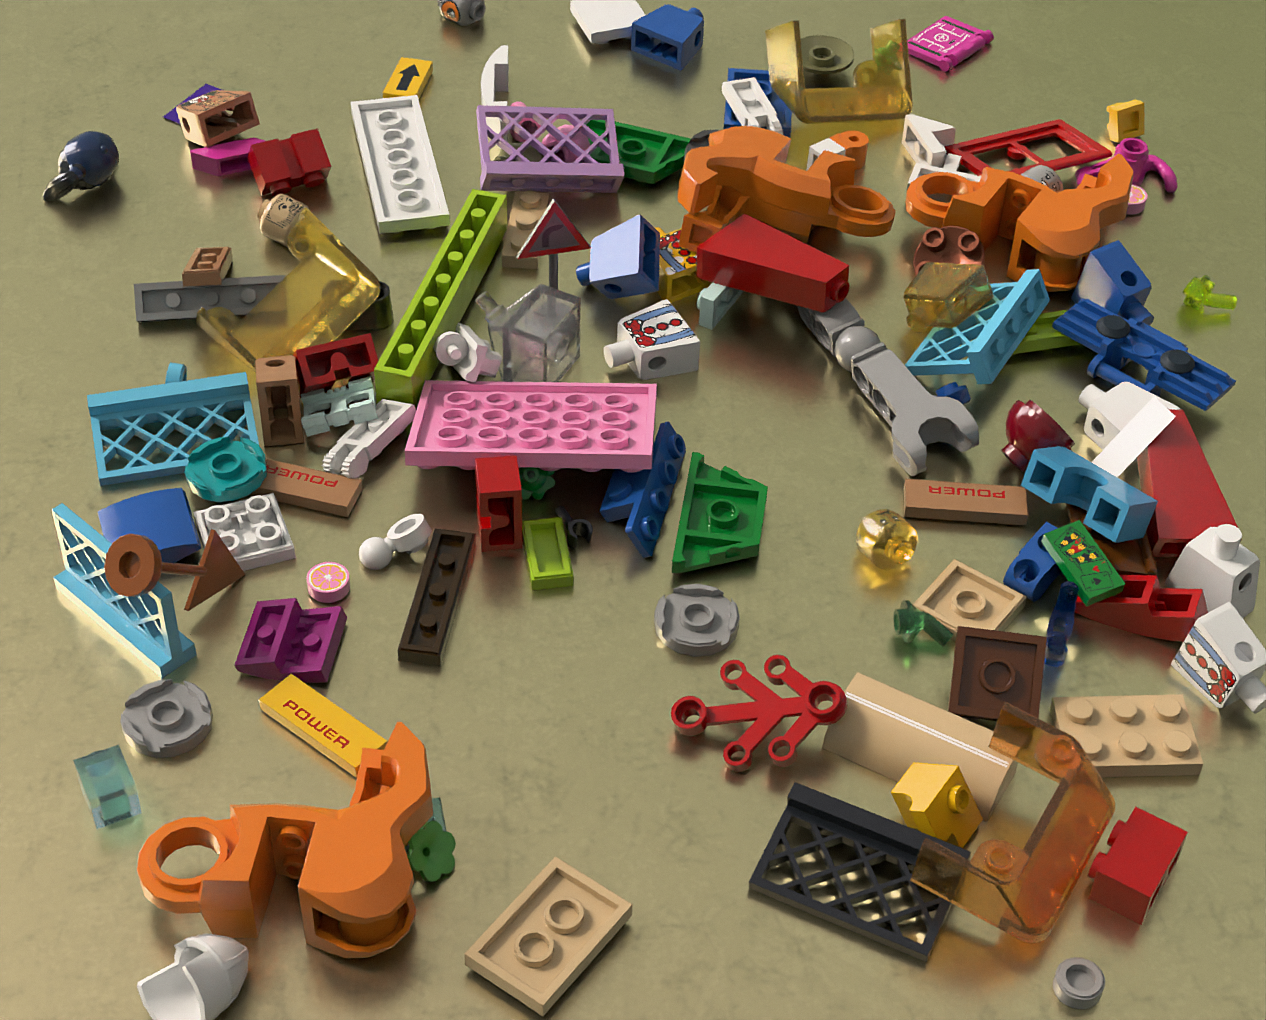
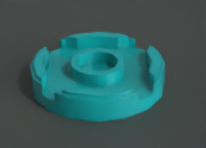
M218 437L204 442L191 452L188 457L189 463L185 466V476L191 491L202 499L215 502L234 501L251 494L261 486L267 476L266 456L260 445L242 437H239L240 441H230L229 437Z

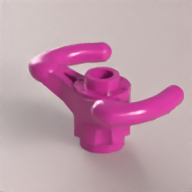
M1126 138L1116 146L1114 156L1118 153L1122 154L1133 169V185L1140 186L1144 180L1145 172L1155 171L1162 177L1165 190L1168 193H1174L1177 190V177L1172 168L1156 155L1149 154L1148 146L1144 141L1137 138ZM1112 158L1079 168L1075 172L1077 185L1079 186L1085 173L1098 177L1100 168Z

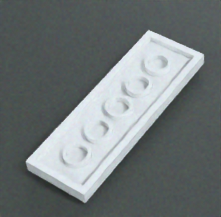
M417 95L351 102V113L379 234L450 226L448 207Z

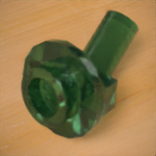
M903 600L900 609L894 610L893 624L895 633L902 635L906 643H911L922 629L942 647L954 635L934 616L925 613V611L921 612L909 600Z

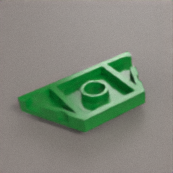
M590 120L586 124L598 136H601L606 131L605 120ZM615 121L619 163L623 164L624 177L638 182L654 184L683 168L685 149L691 138ZM599 147L589 155L598 163H610L609 155Z
M692 452L671 573L678 574L759 556L768 486L753 479L744 478L739 472L727 466H724L721 471L704 463V455Z

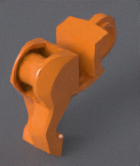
M752 126L731 127L710 133L708 138L709 146L691 149L686 154L679 181L678 201L689 213L684 215L679 246L697 253L698 245L743 214H747L804 243H808L811 230L818 225L835 228L843 233L859 237L882 236L892 228L896 212L892 203L877 191L854 185V158L824 150L806 171L786 164L791 138L771 130ZM708 206L707 210H705V211H703V212H699V211H701L702 209H704L705 207Z
M1119 153L1100 168L1098 177L1085 173L1076 189H1065L1060 192L1031 178L989 167L983 169L980 182L970 181L949 172H934L920 176L910 183L906 193V211L914 220L925 226L937 228L959 226L976 233L984 247V251L998 235L1013 240L1007 277L1018 282L1026 270L1040 269L1048 292L1066 291L1076 288L1090 251L1099 247L1100 229L1125 220L1134 173L1126 159ZM945 193L953 195L950 203L935 201L927 195Z
M397 722L384 750L362 748L356 789L349 807L337 810L277 803L230 805V819L213 820L205 816L184 817L163 825L148 837L139 852L137 872L144 896L156 907L176 914L201 913L212 934L231 938H258L276 874L286 875L293 879H300L298 892L306 944L344 958L372 957L392 948L409 932L417 915L411 895L414 877L404 846L433 815L432 793L425 746L403 722ZM201 845L211 848L219 855L212 868L194 878L179 879L169 876L161 870L162 864L170 854L186 846Z

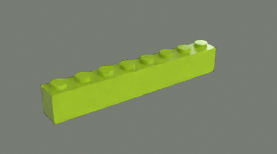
M472 189L374 369L377 403L382 399L413 404L415 408L418 405L425 380L431 379L440 362L434 353V344L437 338L443 333L456 331L457 324L460 323L507 231V195Z

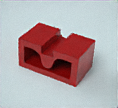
M318 128L292 134L290 138L280 141L276 138L252 144L247 157L261 196L270 193L272 196L286 194L293 187L305 185L307 188L318 186L327 179L331 169V163Z
M371 333L295 350L293 356H295L299 397L301 399V394L323 388L325 393H327L329 389H332L337 380H342L346 388H349L348 382L371 376L372 382H374V369L379 360Z
M517 455L475 458L477 520L481 552L523 549L522 489Z
M1135 807L1127 822L1118 820L1113 827L1107 841V845L1111 846L1109 852L1105 854L1099 851L1087 875V877L1094 880L1089 899L1142 925L1157 899L1162 885H1165L1179 860L1188 832Z

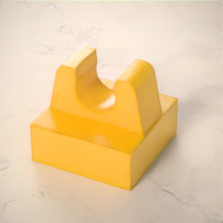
M1132 100L1126 103L1119 102L1107 106V112H1109L1107 129H1109L1110 140L1119 143L1123 139L1145 134L1144 102Z

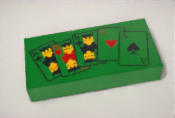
M1080 520L1043 535L1042 544L1086 607L1123 591L1125 582Z

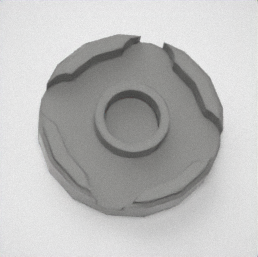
M703 584L681 585L674 588L673 593L666 598L664 595L659 599L654 612L656 635L665 646L677 653L694 657L713 655L725 650L736 639L740 621L738 607L732 598L730 602L723 596L724 592L716 587Z
M164 679L146 684L131 694L125 702L126 708L123 711V715L121 713L120 720L123 734L127 743L141 754L162 758L181 755L202 743L212 728L213 713L206 693L197 685L184 681V685L180 683L173 684L172 679Z

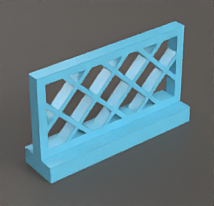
M1040 269L1026 270L1018 282L969 285L963 288L905 364L907 369L914 376L974 373L977 384H991L1050 301ZM968 356L967 360H960V359H962V358Z
M246 372L87 395L100 486L185 473V466L189 463L188 450L196 442L203 444L213 440L204 435V433L214 423L228 430L223 437H229L230 441L239 436L250 439L259 445ZM244 409L245 412L236 423L221 416L224 412ZM196 416L205 418L196 429L182 423L184 418ZM163 422L165 424L156 435L142 429L145 424ZM123 428L125 430L115 442L101 434L102 430ZM174 429L188 436L178 448L164 441ZM134 435L148 442L138 454L124 447ZM156 448L171 455L163 463L153 464L146 460ZM116 454L130 461L123 469L106 470V464Z
M63 503L53 508L52 514L66 569L53 577L56 589L161 679L197 655L195 644L178 630L171 591L160 582H157L156 586L147 594L137 597L119 595L110 587L104 568L106 554L112 543Z

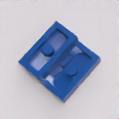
M182 488L164 489L140 494L98 511L103 537L109 542L113 543L120 536L129 533L147 536L157 545L161 553L162 562L175 563L202 549L187 495Z

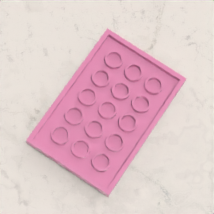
M425 380L405 448V465L418 466L422 469H434L439 466H458L464 470L475 469V458L517 455L518 468L533 467L544 471H556L561 468H580L587 472H596L601 469H621L625 472L634 473L643 469H652L657 384L476 381L474 383L470 381Z

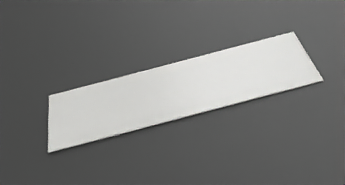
M1154 396L1092 463L1118 478L1176 416Z

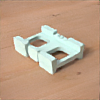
M371 376L348 382L349 388L342 386L341 390L339 388H335L334 391L329 389L327 393H325L323 388L301 394V400L304 405V417H301V422L307 437L328 432L331 425L337 427L349 424L351 420H354L355 424L378 419L375 400L376 392ZM368 398H369V400H366V401H362V402L350 404V405H349V409H348V404H349L350 402H352V401H353V402H356V401H360V400H364V399H368ZM331 408L329 414H325L323 411L310 415L311 413Z

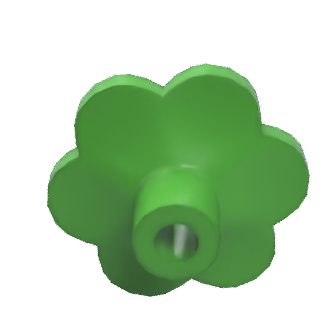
M426 822L408 841L409 851L407 857L413 871H419L424 881L433 882L437 881L441 874L450 873L454 869L455 859L452 852L455 849L456 842L450 832H443L439 822Z

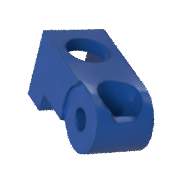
M1047 521L1019 551V555L1010 564L1003 580L1005 586L1027 596L1033 602L1041 598L1049 585L1062 573L1041 542L1045 533L1057 529L1056 526Z

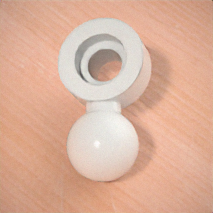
M422 514L407 516L389 529L386 538L372 537L365 540L359 549L360 561L368 569H383L390 563L393 552L406 551L411 554L425 547L428 543L427 538L432 530Z

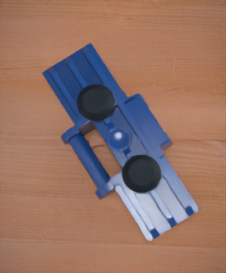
M1081 299L1052 324V328L1098 353L1090 362L1087 375L1093 378L1099 376L1115 386L1122 382H1130L1160 397L1161 390L1164 389L1186 402L1207 411L1236 383V380L1230 378L1224 371L1188 353L1187 345L1141 321H1136L1132 318L1126 320L1089 299ZM1131 360L1144 366L1148 370L1145 384L1120 370Z

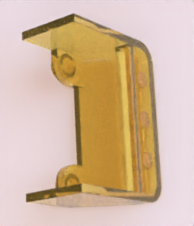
M898 19L870 29L873 60L859 63L853 72L854 87L805 89L799 20H793L765 30L769 78L773 91L804 124L881 122L905 118V115L911 113L913 107L906 20Z

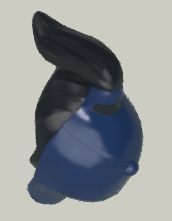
M88 131L69 140L58 159L59 175L53 178L46 186L43 200H57L66 196L73 189L88 190L103 185L119 163V152L113 139L102 132Z

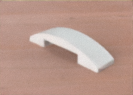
M500 46L486 62L481 77L482 105L507 106V101H495V92H508V46ZM486 117V124L497 134L507 126L498 117ZM508 133L503 137V139H504L505 141H507V142H508Z

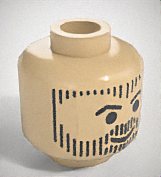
M279 194L271 201L266 199L260 206L257 218L261 220L260 230L262 234L285 247L293 246L296 243L302 244L310 234L314 221L310 217V210L307 205L285 194Z

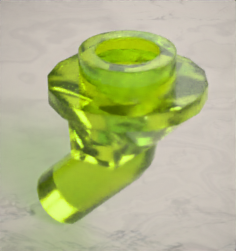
M1208 275L1203 276L1201 279L1197 276L1194 277L1183 290V294L1186 296L1184 305L1191 306L1196 310H1199L1204 305L1211 308L1234 310L1237 304V297L1235 295L1212 293L1215 284Z

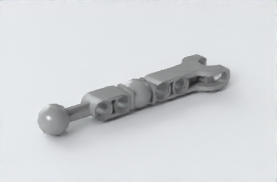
M846 298L842 302L835 304L825 313L797 306L806 326L821 344L837 358L839 365L852 372V379L892 427V439L894 440L893 457L910 476H915L927 470L925 465L927 456L926 446L929 443L947 442L960 452L979 445L978 425L965 406L959 400L950 397L931 395L890 349H887L883 342H880L878 335L865 327L864 320Z

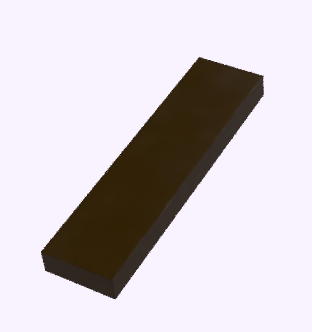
M435 528L397 650L398 661L441 666L476 545V533Z

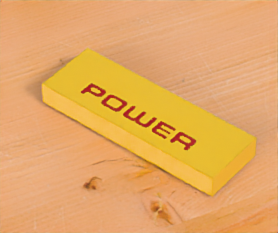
M293 674L287 676L259 699L260 709L356 778L361 765L362 748L384 750L387 744V740Z

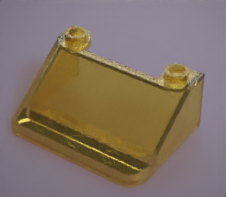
M307 208L300 212L298 222L291 229L287 239L290 252L300 263L242 320L223 307H214L208 311L202 307L196 315V323L211 338L254 372H256L255 360L259 358L293 356L297 349L335 341L374 303L380 292V283L375 274Z

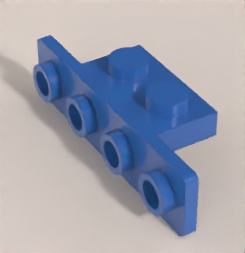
M670 422L660 424L653 445L652 469H643L634 473L614 469L600 508V513L607 523L629 517L625 532L643 558L651 557L682 460L686 453V446L682 436L676 433Z

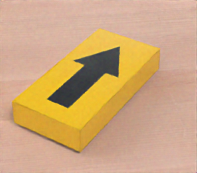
M401 57L383 91V98L417 95L419 100L433 72V61Z

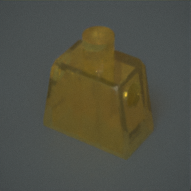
M927 262L904 291L903 298L909 312L906 318L908 326L918 333L924 332L929 326L957 327L990 301L994 295L984 265Z

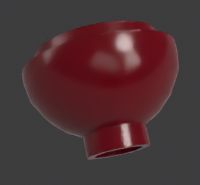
M1017 400L1009 410L1006 420L1008 444L1001 452L1021 472L1024 473L1026 471L1034 449L1060 446L1072 451L1071 448L1075 443L1049 414L1033 401L1029 400L1025 404Z

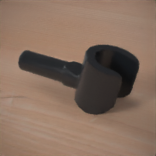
M558 506L555 512L562 518V522L568 530L567 545L573 549L577 548V535L583 536L587 543H591L593 532L591 523L585 519L573 520L564 506Z

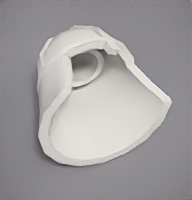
M205 933L186 938L175 944V963L139 981L136 985L143 1005L152 1020H214L238 996L248 973L249 951L247 947L231 937Z

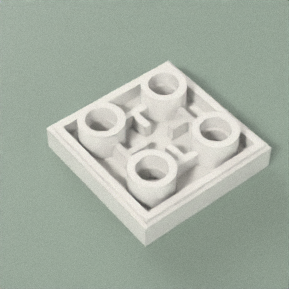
M636 0L570 1V11L591 43L606 44L614 39H631L632 22L645 16Z
M274 493L263 496L256 495L246 500L225 505H214L208 509L193 512L203 548L205 549L211 529L215 530L243 571L296 558L294 545Z

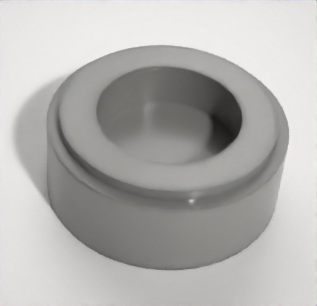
M1079 957L1069 958L1061 962L1056 969L1053 979V990L1057 998L1065 1005L1074 1009H1088L1095 1006L1100 1001L1105 987V977L1101 969L1092 961Z

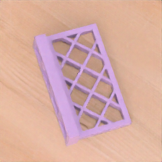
M477 106L476 115L482 168L480 185L482 191L617 193L624 178L623 164L619 163L613 109ZM486 117H498L507 126L497 134L486 124ZM523 118H532L541 127L533 134H530L519 122ZM557 119H566L574 128L565 135L553 123ZM590 120H605L606 131L601 136H598L586 124ZM510 130H514L525 140L517 150L503 139ZM545 130L560 141L551 151L537 140ZM579 131L593 142L585 151L571 140ZM496 144L510 155L505 161H490L489 151ZM531 145L544 158L539 162H530L521 153ZM565 146L578 158L573 163H566L555 154ZM599 147L609 155L610 163H598L589 155Z

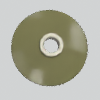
M813 35L794 42L790 48V58L796 66L805 71L819 75L842 72L852 65L854 51L848 43L841 39L825 35Z

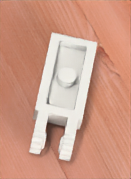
M755 77L723 82L722 94L742 126L759 128L767 126V130L783 135V129L777 118V113Z
M382 399L376 404L378 419L355 424L337 441V444L329 451V454L326 453L327 455L324 456L322 461L323 470L333 474H340L342 471V474L347 478H360L359 476L367 471L369 460L377 457L414 420L416 414L415 405Z

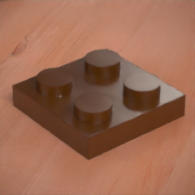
M958 626L948 712L960 717L1037 726L1047 637Z

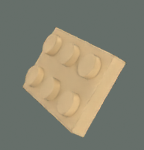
M1183 694L1052 697L1050 713L1066 778L1200 775L1204 763Z
M555 856L464 953L465 965L541 1016H544L632 916V904Z

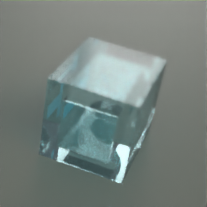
M119 744L73 760L80 789L96 829L142 813L136 784Z

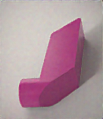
M253 137L190 150L192 168L215 176L252 170L247 158L252 144L264 142L265 140Z

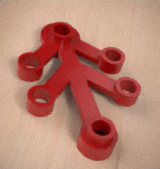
M773 655L764 664L767 679L774 685L786 684L800 697L781 698L748 673L743 662L729 660L723 664L720 670V676L724 685L730 690H741L755 702L706 707L700 698L685 696L677 700L673 705L671 718L677 730L686 736L698 735L707 726L755 721L737 741L730 742L723 751V757L729 769L735 772H742L751 766L753 761L752 752L784 718L800 716L784 736L775 737L768 746V753L772 762L778 767H788L797 759L796 748L817 725H831L844 716L847 710V698L842 688L837 684L828 681L812 683L792 668L785 656ZM782 665L786 667L781 674L775 675L771 673L772 669L776 666ZM738 670L742 672L739 678L734 680L728 679V675L732 671ZM823 701H831L833 703L827 709H818V705ZM692 715L699 716L695 723L685 724L688 717ZM786 746L790 748L786 756L779 757L775 755L780 747ZM735 752H745L742 760H731V756Z

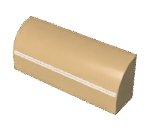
M857 672L844 692L847 698V710L839 721L828 725L822 748L896 782L900 781L913 762L959 766L983 821L988 822L1016 773L1022 743Z

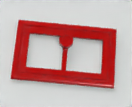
M1061 119L944 146L947 155L949 153L962 156L960 164L977 176L982 175L985 167H991L974 155L1008 147V157L1012 159H1024L1027 157L1036 163L1009 170V172L1019 175L1038 165L1047 166L1057 171L1112 157V151ZM1057 136L1082 153L1044 161L1029 151L1026 146L1020 144Z

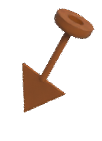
M213 529L210 531L199 565L162 562L161 553L155 542L147 536L130 533L120 536L111 544L106 554L104 565L106 579L110 587L119 595L128 597L147 594L156 586L161 573L195 576L184 608L186 611H190L245 575L218 533Z

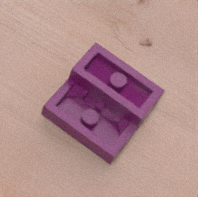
M296 598L257 601L234 666L239 672L265 679L282 681L290 674H293L304 683L327 682L347 616L342 606L302 610Z

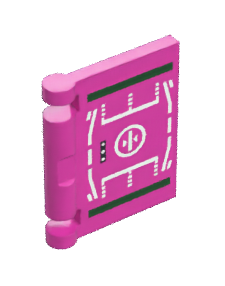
M944 16L902 43L904 46L901 51L940 67L942 71L947 72L953 66H956L983 48L985 44L992 42L994 35L990 30L983 31L951 17Z

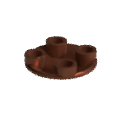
M959 226L932 227L924 233L923 240L915 251L913 260L914 271L921 284L925 285L929 290L941 294L956 293L973 284L979 277L985 263V251L978 235L966 228Z

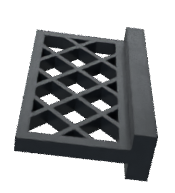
M794 782L787 796V806L749 880V889L927 962L958 890L961 889L968 874L971 852ZM791 823H795L809 829L815 841L791 849L785 835ZM840 843L847 844L854 848L858 859L834 866L827 848ZM781 845L784 851L777 853ZM820 851L827 869L803 877L796 858ZM787 861L796 880L782 885L764 879L769 867ZM889 861L898 866L903 877L879 885L871 865ZM863 869L871 888L847 895L839 876ZM931 878L948 885L943 897L924 903L915 883ZM832 879L840 898L827 903L814 900L808 887ZM908 887L916 906L892 914L884 894ZM876 897L885 917L870 922L858 918L852 905ZM937 910L932 920L929 912ZM921 915L928 930L923 943L921 944L902 936L897 923ZM889 926L891 931L884 928Z

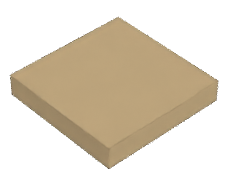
M954 559L910 607L909 617L956 642L958 626L1004 631L1025 607L1027 596Z

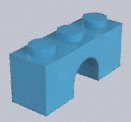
M1060 446L1034 449L1020 485L1050 504L1067 503L1088 511L1083 524L1115 543L1143 538L1158 503L1157 500L1066 447Z

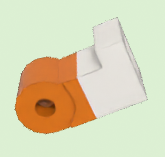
M849 130L809 146L806 171L824 150L854 158L855 170L863 168L866 163L869 143L868 136L860 131Z

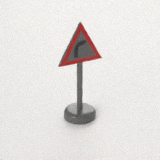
M554 198L516 256L517 259L549 255V303L539 305L528 316V332L536 340L547 344L567 342L574 338L579 331V317L571 307L558 303V253L592 249Z

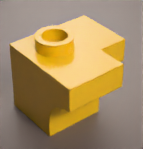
M913 762L891 791L907 827L918 829L922 833L960 848L965 846L983 820L959 766Z

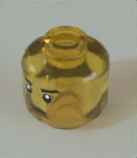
M889 509L876 510L863 518L855 538L861 553L876 567L884 570L896 569L910 560L916 550L918 541L917 533L911 524L897 512Z

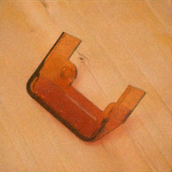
M1005 702L1000 711L989 748L1059 783V786L1024 849L1004 840H988L977 848L970 861L926 837L921 845L910 881L1023 942L1038 943L1045 940L1056 925L1115 812V800L1076 738Z

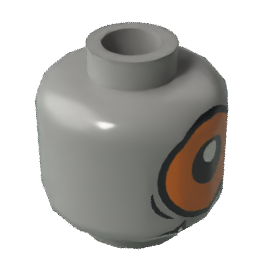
M438 0L441 15L446 20L460 26H468L475 21H479L485 14V0Z

